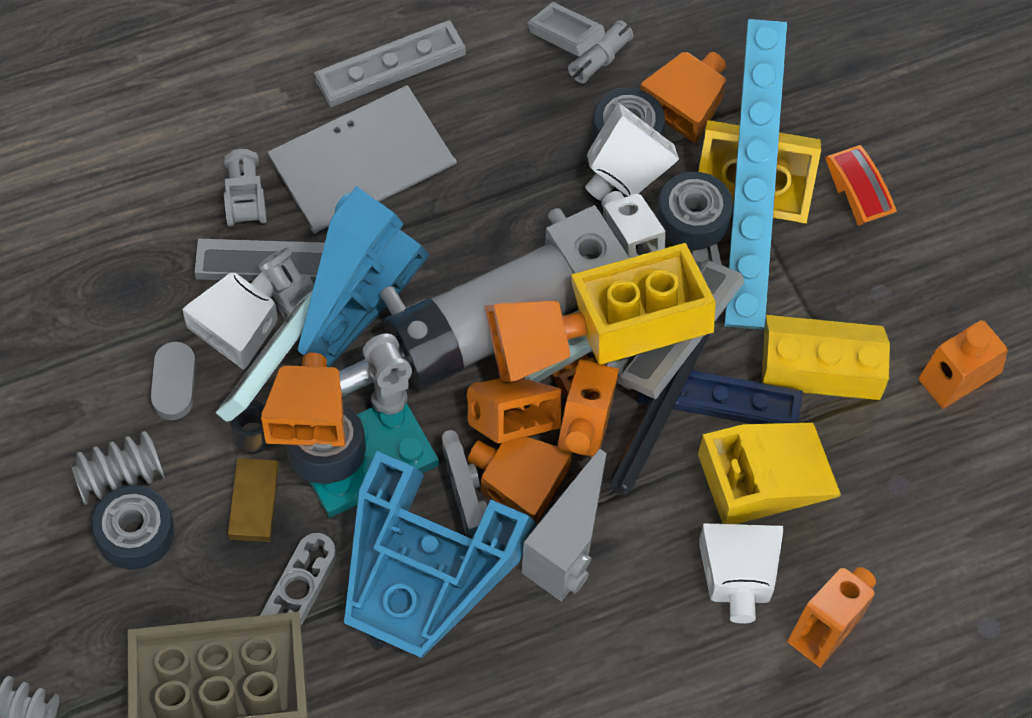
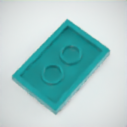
M407 403L404 409L396 414L387 415L376 411L374 407L357 414L361 419L365 432L366 452L363 463L354 474L345 480L330 484L309 481L328 518L358 505L359 489L376 451L414 466L422 473L439 466L438 457Z

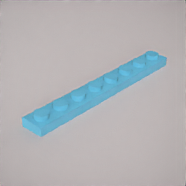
M748 19L729 256V269L742 273L744 284L725 308L724 327L764 330L787 22Z

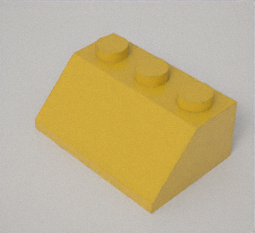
M707 120L698 172L713 175L723 182L731 193L732 203L734 204L739 125ZM779 132L773 218L807 224L821 153L820 139Z
M686 243L571 274L578 309L583 314L586 322L587 333L585 336L599 365L714 333L716 301Z
M766 315L761 383L801 390L803 393L881 400L889 380L890 343L884 326Z

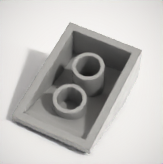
M601 449L596 452L524 541L521 573L561 602L570 591L576 594L589 576L586 569L592 559L589 556L606 459V453Z

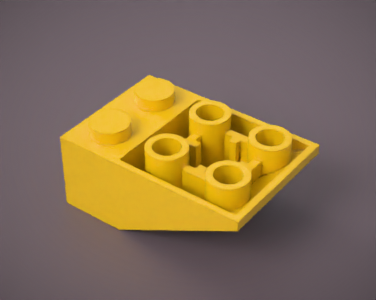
M814 423L743 424L703 434L698 457L722 524H739L841 496Z

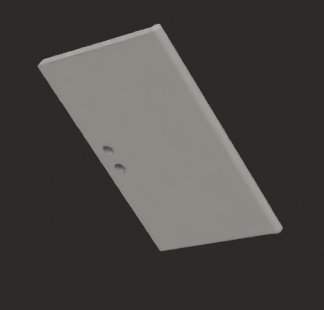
M408 85L267 152L269 159L309 223L313 233L329 227L331 218L335 214L336 204L343 195L351 193L356 186L380 202L457 164L456 159L448 150Z

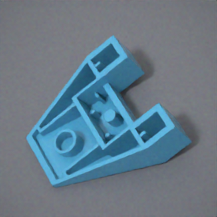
M358 186L351 193L343 195L335 206V214L330 221L298 351L304 356L312 352L322 354L327 359L326 367H330L387 307L380 296L381 291L388 286H392L397 294H399L429 257L428 252L422 245L400 230L404 224L397 215Z
M376 451L359 489L344 623L423 658L520 562L523 556L524 541L533 532L537 523L530 516L490 499L474 538L471 539L408 512L424 478V474L414 466Z

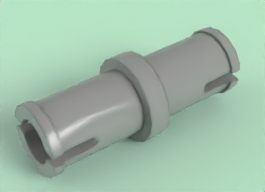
M616 21L605 32L606 36L569 64L568 71L570 75L573 76L580 68H583L584 70L575 80L579 83H586L600 67L609 65L614 60L615 54L627 42L633 39L632 29L629 28L619 36L618 33L627 24L623 21Z

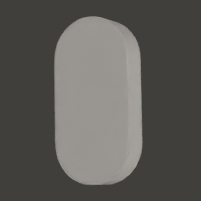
M167 343L158 349L154 358L151 401L156 414L166 420L183 418L190 412L193 405L196 360L192 349L184 343Z

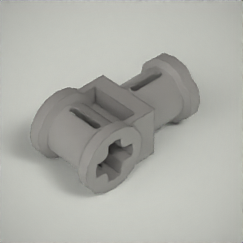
M248 149L233 150L224 156V165L229 169V179H225L226 192H224L228 227L234 226L235 222L259 220L261 224L267 223L264 191L261 187L260 176H256V166H258L259 157L256 152Z
M288 247L275 252L258 265L261 272L266 271L277 289L271 294L277 302L279 312L284 320H286L298 302L314 288V283L309 275L299 274L290 259L292 253Z
M380 334L365 344L363 355L368 362V371L374 381V392L371 395L372 406L378 412L391 415L402 411L408 401L406 389H408V379L412 374V368L409 362L402 359L399 354V343L396 337L392 334Z

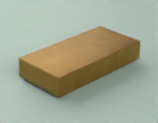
M237 458L228 530L229 540L271 542L279 473L278 460Z

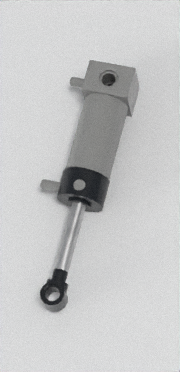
M595 205L568 218L565 217L559 208L551 210L547 217L552 225L546 228L545 246L432 299H424L406 308L394 287L388 286L384 288L380 296L392 314L384 319L385 334H392L396 337L399 343V354L402 359L409 362L412 368V374L408 379L409 384L416 391L420 392L462 372L463 368L495 353L484 308L486 305L558 301L562 316L579 310L571 281V274L629 259V256ZM366 359L339 371L342 397L374 382L368 371ZM252 400L244 411L230 421L234 443L245 453L256 454L263 452L270 446V444H266L261 419L267 400L261 402ZM248 423L261 424L259 428L253 431L242 429Z

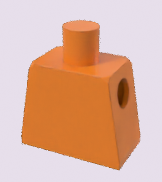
M682 52L644 80L640 90L645 91L658 100L664 110L665 124L693 143H696L706 128L707 120H711L724 97L727 80L721 73L726 68V62L715 52H710L702 61L688 52Z
M558 301L499 303L484 306L501 382L519 380L569 358L568 340L585 336L587 333L583 314L577 312L562 316Z
M978 321L941 344L936 349L918 380L940 407L945 409L1001 374L1008 353L1007 347L985 321ZM952 371V378H948L945 374L950 375Z
M307 353L302 358L301 366H283L279 369L261 417L266 444L314 445L313 443L345 447L346 438L340 373L335 367H326L327 359L322 354Z
M579 360L565 406L557 446L559 449L593 457L601 449L619 374L618 368ZM587 389L598 392L600 395L599 399H585Z
M497 378L484 382H474L467 390L469 425L498 444L561 428L560 388L526 378L512 382H501V379Z
M529 437L503 442L498 450L478 440L473 446L467 462L470 464L474 463L476 467L485 471L481 478V493L483 496L530 516L538 524L570 470L572 452L561 450L557 446Z
M857 567L853 573L845 568H840L806 605L787 642L821 668L858 624L874 598L875 592L873 587L876 585L874 575L863 567Z

